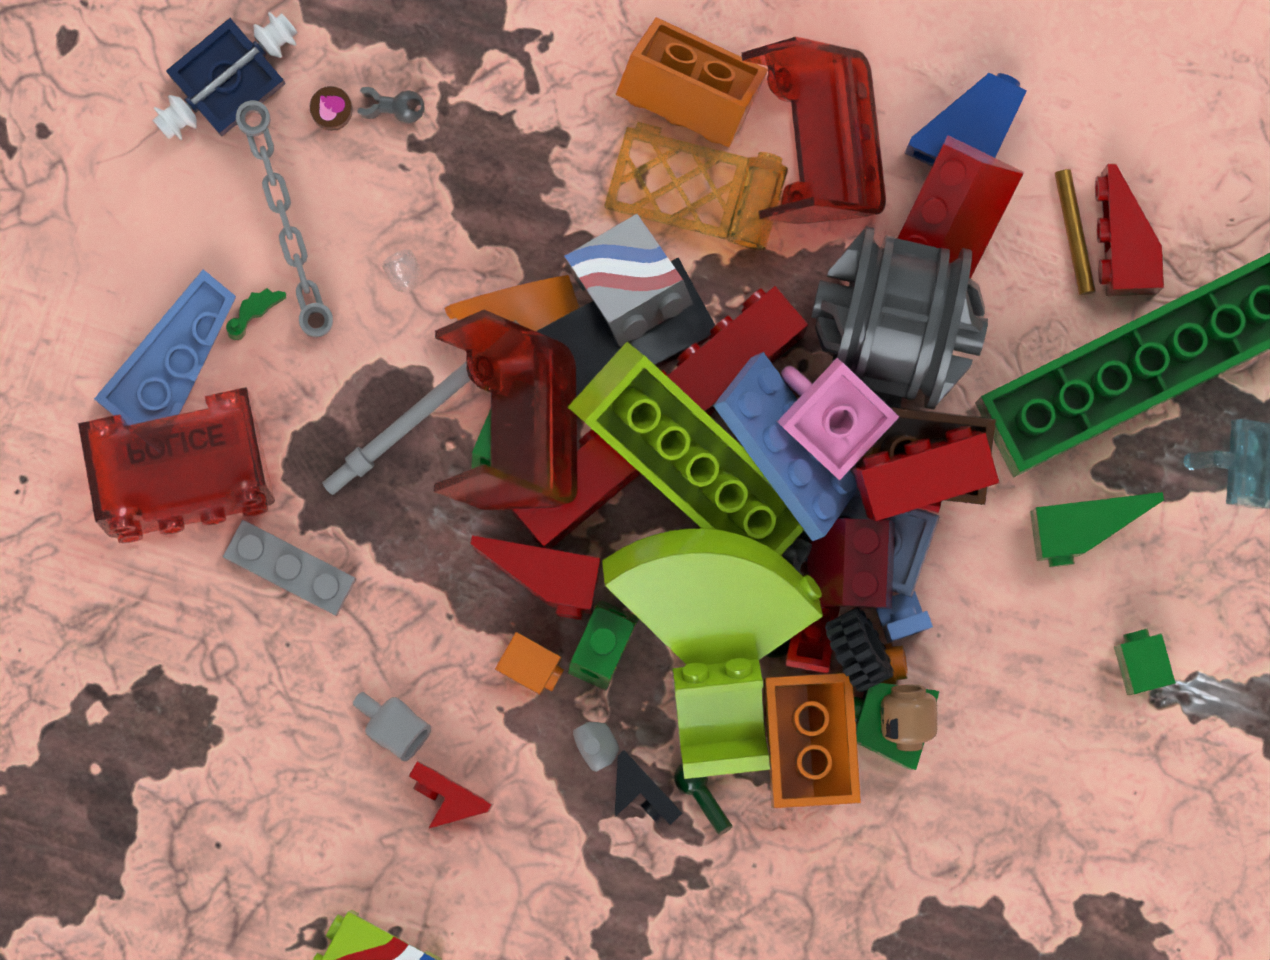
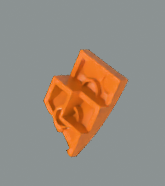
M569 275L486 293L450 304L444 309L450 319L457 318L470 334L472 340L469 343L477 352L515 320L523 327L526 334L489 364V367L499 380L505 382L535 376L547 369L548 366L531 334L580 307Z

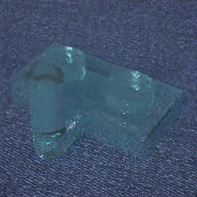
M1246 419L1231 420L1229 452L1215 450L1193 452L1185 455L1184 465L1189 470L1216 467L1228 469L1226 504L1254 509H1270L1269 423Z

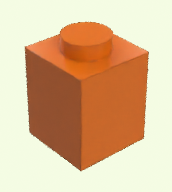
M515 632L495 668L496 671L540 696L545 688L551 692L554 690L565 669L558 666L562 659L560 656L518 632Z

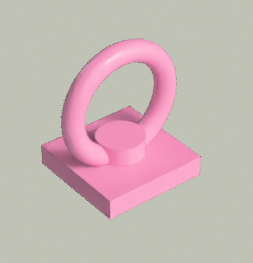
M838 358L833 361L814 383H811L792 366H787L781 371V377L800 398L777 422L839 481L899 418L889 406Z

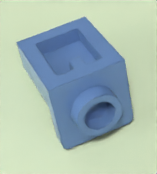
M915 591L912 598L902 594L892 596V609L876 608L887 643L933 627L928 611L922 612Z

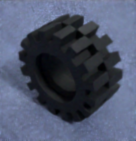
M859 607L854 608L826 623V634L831 641L830 646L835 651L838 663H841L846 677L849 676L850 683L853 687H856L857 691L863 692L893 677L894 674L892 672L894 671L890 664V657L885 652L886 648L881 643L877 630H874L872 622L869 618L867 619L863 610L861 611Z

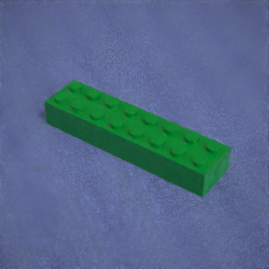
M1270 253L982 395L975 404L982 417L996 419L994 441L1013 478L1269 351Z

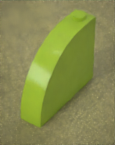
M682 529L654 534L621 548L602 561L605 586L686 665L690 663H703L705 665L725 663L735 658L760 660L823 616L819 601L822 593L812 577L809 575L803 577L787 560L768 546L754 539L731 532L712 529Z

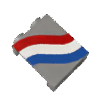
M638 214L565 255L575 280L583 291L586 289L606 319L620 347L626 342L641 337L646 331L668 318L677 316L693 304L684 280Z

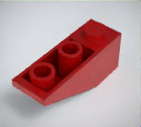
M1107 164L1101 172V176H1097L1095 179V198L1097 202H1102L1103 218L1097 219L1098 243H1104L1105 259L1099 260L1100 285H1106V296L1157 295L1164 288L1162 245L1117 164Z

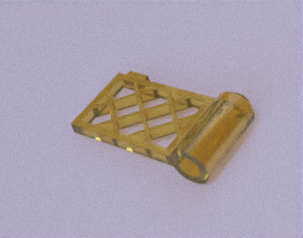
M638 121L635 129L626 128L605 201V209L632 216L638 214L643 219L725 239L745 248L766 250L788 173V168L781 164L783 160L781 157L767 152H758L757 157L749 158L662 136L661 127ZM637 140L651 144L657 157L636 168L629 156L633 141ZM658 146L668 148L670 150L662 154ZM679 152L691 154L698 167L676 178L666 160ZM698 156L710 160L702 164ZM720 162L735 165L736 170L733 180L717 189L706 170ZM628 163L632 171L624 175ZM662 163L672 182L650 193L641 174ZM702 173L712 192L691 204L681 184ZM637 178L646 196L633 204L616 201L620 186ZM676 188L686 207L672 215L661 212L655 199ZM729 191L727 202L725 204L721 195ZM717 198L724 211L720 226L702 223L695 210ZM651 203L654 210L643 208V206ZM689 213H691L692 216H693V218H694V220H690V219H686V218H682V217L685 216V215H687V214H689Z

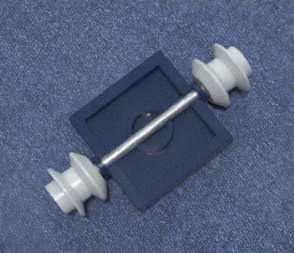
M269 12L270 23L264 28L257 24L253 25L254 37L259 43L256 41L252 43L234 21L229 18L166 70L170 78L187 96L184 99L187 103L180 97L169 95V107L165 110L154 107L158 116L153 121L168 139L176 135L182 140L180 130L186 125L197 128L196 115L192 112V109L195 113L200 111L222 137L237 125L236 112L241 104L251 100L263 103L286 84L264 57L267 52L270 56L281 58L280 47L286 42L293 46L297 45L292 37L298 32L282 13L275 17Z

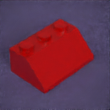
M948 135L897 239L949 249V263L958 258L962 248L972 250L969 276L971 278L1024 172Z

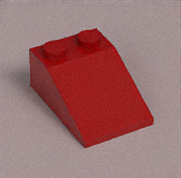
M472 535L470 544L477 553L548 606L557 608V616L582 620L583 613L592 614L601 568L600 558Z

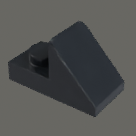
M625 750L618 755L615 817L641 793L646 800L640 806L657 824L665 819L671 825L683 813Z

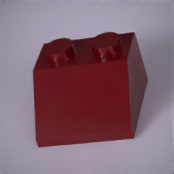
M837 519L825 537L812 541L808 536V542L812 544V548L807 560V575L814 579L821 590L820 606L892 609L895 544L894 522L890 520Z

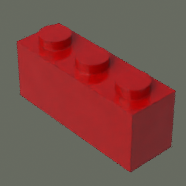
M964 426L946 432V440L931 444L929 438L921 439L904 445L906 452L889 457L888 451H883L864 457V465L855 467L853 470L867 518L879 521L1000 483L986 433L971 431L970 426Z

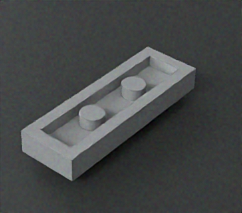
M243 519L223 555L225 559L335 616L339 614L356 581L355 577Z

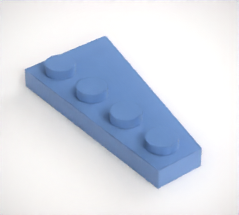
M203 269L94 400L161 453L162 447L160 444L151 439L159 438L165 445V435H170L236 296Z

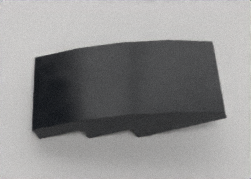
M679 257L672 260L671 263L684 280L693 304L677 316L668 318L646 331L641 337L628 342L645 355L655 366L689 348L694 343L706 339L711 335L710 330L715 326ZM594 301L531 334L569 405L622 348L616 342L606 319Z

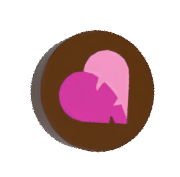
M327 86L321 88L312 96L310 101V113L313 120L319 127L325 130L341 129L348 124L352 117L353 107L347 93L338 87Z

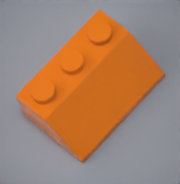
M655 17L631 53L615 95L626 99L635 107L645 108L664 117L673 125L683 126L701 134L712 143L722 144L730 148L746 119L769 69Z
M844 673L765 678L763 681L770 763L771 808L861 803L854 692L849 676L846 677Z

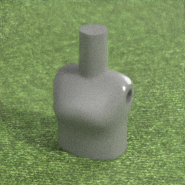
M361 692L353 701V706L370 718L365 729L366 735L380 746L390 750L402 761H408L412 758L431 733V726L418 717L397 697H392L383 705H380L365 692Z
M587 722L573 730V736L580 754L591 770L597 772L614 761L618 754L619 746L610 728L605 723Z

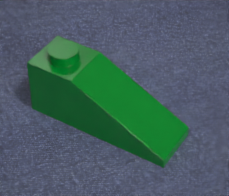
M1163 492L1034 508L1030 511L1037 561L1048 560L1049 567L1074 565V557L1086 553L1164 501Z

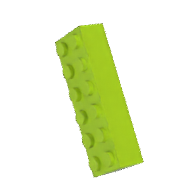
M628 342L622 346L568 406L572 412L702 529L722 530L739 534L768 546L780 555L804 531L746 450L645 355Z

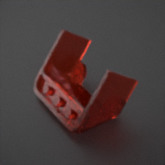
M796 36L741 52L742 61L768 66L767 83L769 89L781 101L791 103L800 181L787 184L783 190L781 205L759 210V219L791 224H807L865 218L882 213L886 205V193L872 70L866 56L859 50Z
M485 309L435 330V339L466 351V369L470 380L480 389L491 393V467L481 465L434 484V492L482 510L556 508L572 502L577 495L578 484L577 415L568 408L576 398V363L570 349L555 339Z

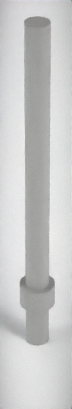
M516 320L363 449L357 447L345 457L346 463L322 482L326 490L334 495L357 475L360 477L365 475L375 466L373 462L524 336L526 331Z

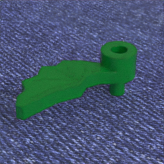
M268 288L260 293L251 292L249 299L242 301L239 309V319L233 318L228 321L226 325L228 336L233 340L242 339L246 334L248 323L253 318L262 317L271 307L286 299V293L282 291L272 292Z

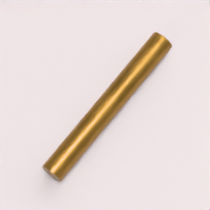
M1071 169L1060 170L1054 174L1079 295H1087L1096 291Z

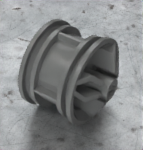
M865 226L864 230L828 270L827 277L850 282L849 286L823 280L819 281L811 318L817 319L815 330L821 349L833 357L832 363L836 358L842 361L871 390L914 401L918 390L921 389L925 395L924 407L934 410L972 365L973 359L952 355L953 350L980 356L987 332L988 318H984L985 305L979 284L969 278L972 250L962 248L958 258L949 263V249L896 239L893 236L885 235L882 246L879 247L873 239L874 228Z

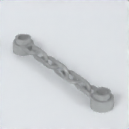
M255 100L247 101L238 108L236 122L239 129L246 134L253 156L264 162L267 172L262 181L264 194L270 210L278 214L280 213L284 228L279 234V242L286 262L290 266L297 268L301 281L296 287V296L301 309L299 324L303 332L308 336L322 337L331 330L333 316L330 309L323 304L316 283L307 280L302 266L307 261L308 255L300 230L290 226L286 211L291 205L289 192L283 176L275 172L273 173L269 160L274 152V144L269 132L270 114L263 103ZM252 112L258 113L262 117L261 123L256 127L246 124V117ZM264 134L268 150H266L265 146H261L259 153L253 136ZM276 180H278L285 202L284 205L282 200H277V206H275L268 184L269 181L271 186H276ZM292 233L296 236L301 252V258L297 253L293 255L294 260L290 256L285 236H287L288 240H292ZM309 287H311L316 303L306 305L302 289L304 293L308 294L310 292ZM313 313L322 314L325 319L323 326L312 328L308 324L310 315Z

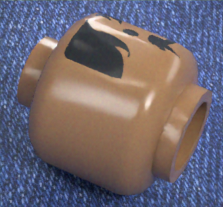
M898 685L892 687L891 693L884 696L881 701L882 736L890 742L897 743V749L902 751L921 750L924 742L934 739L938 730L936 698L926 693L924 686Z

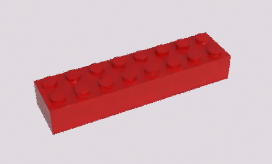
M776 286L767 293L762 288L757 290L742 304L744 308L737 318L733 320L729 315L726 316L710 330L711 335L706 344L700 347L697 343H694L677 358L679 361L676 364L677 368L670 374L662 370L671 381L709 416L716 411L713 407L715 402L751 357L764 352L773 364L804 337L808 323ZM592 429L578 441L580 443L578 451L570 457L565 452L558 456L545 468L548 476L537 485L532 480L529 481L512 496L515 499V503L511 506L514 516L541 548L552 549L641 474Z

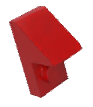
M821 606L823 616L790 639L786 666L822 673L829 672L832 648L830 646L831 641L826 634L825 625L827 622L839 617L840 607Z
M417 761L409 774L410 778L417 781L413 787L416 791L436 801L439 794L445 797L429 829L490 812L494 805L422 762Z

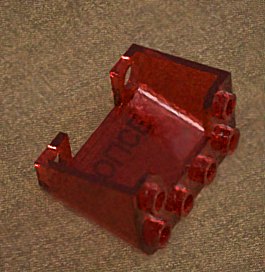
M247 387L205 396L206 405L208 406L206 409L128 425L120 414L78 423L95 522L109 537L117 538L118 543H133L142 540L143 534L159 531L160 534L164 535L174 534L185 530V525L201 522L205 526L216 525L227 520L226 516L243 513V516L251 517L268 512V506L275 502V497L251 393Z

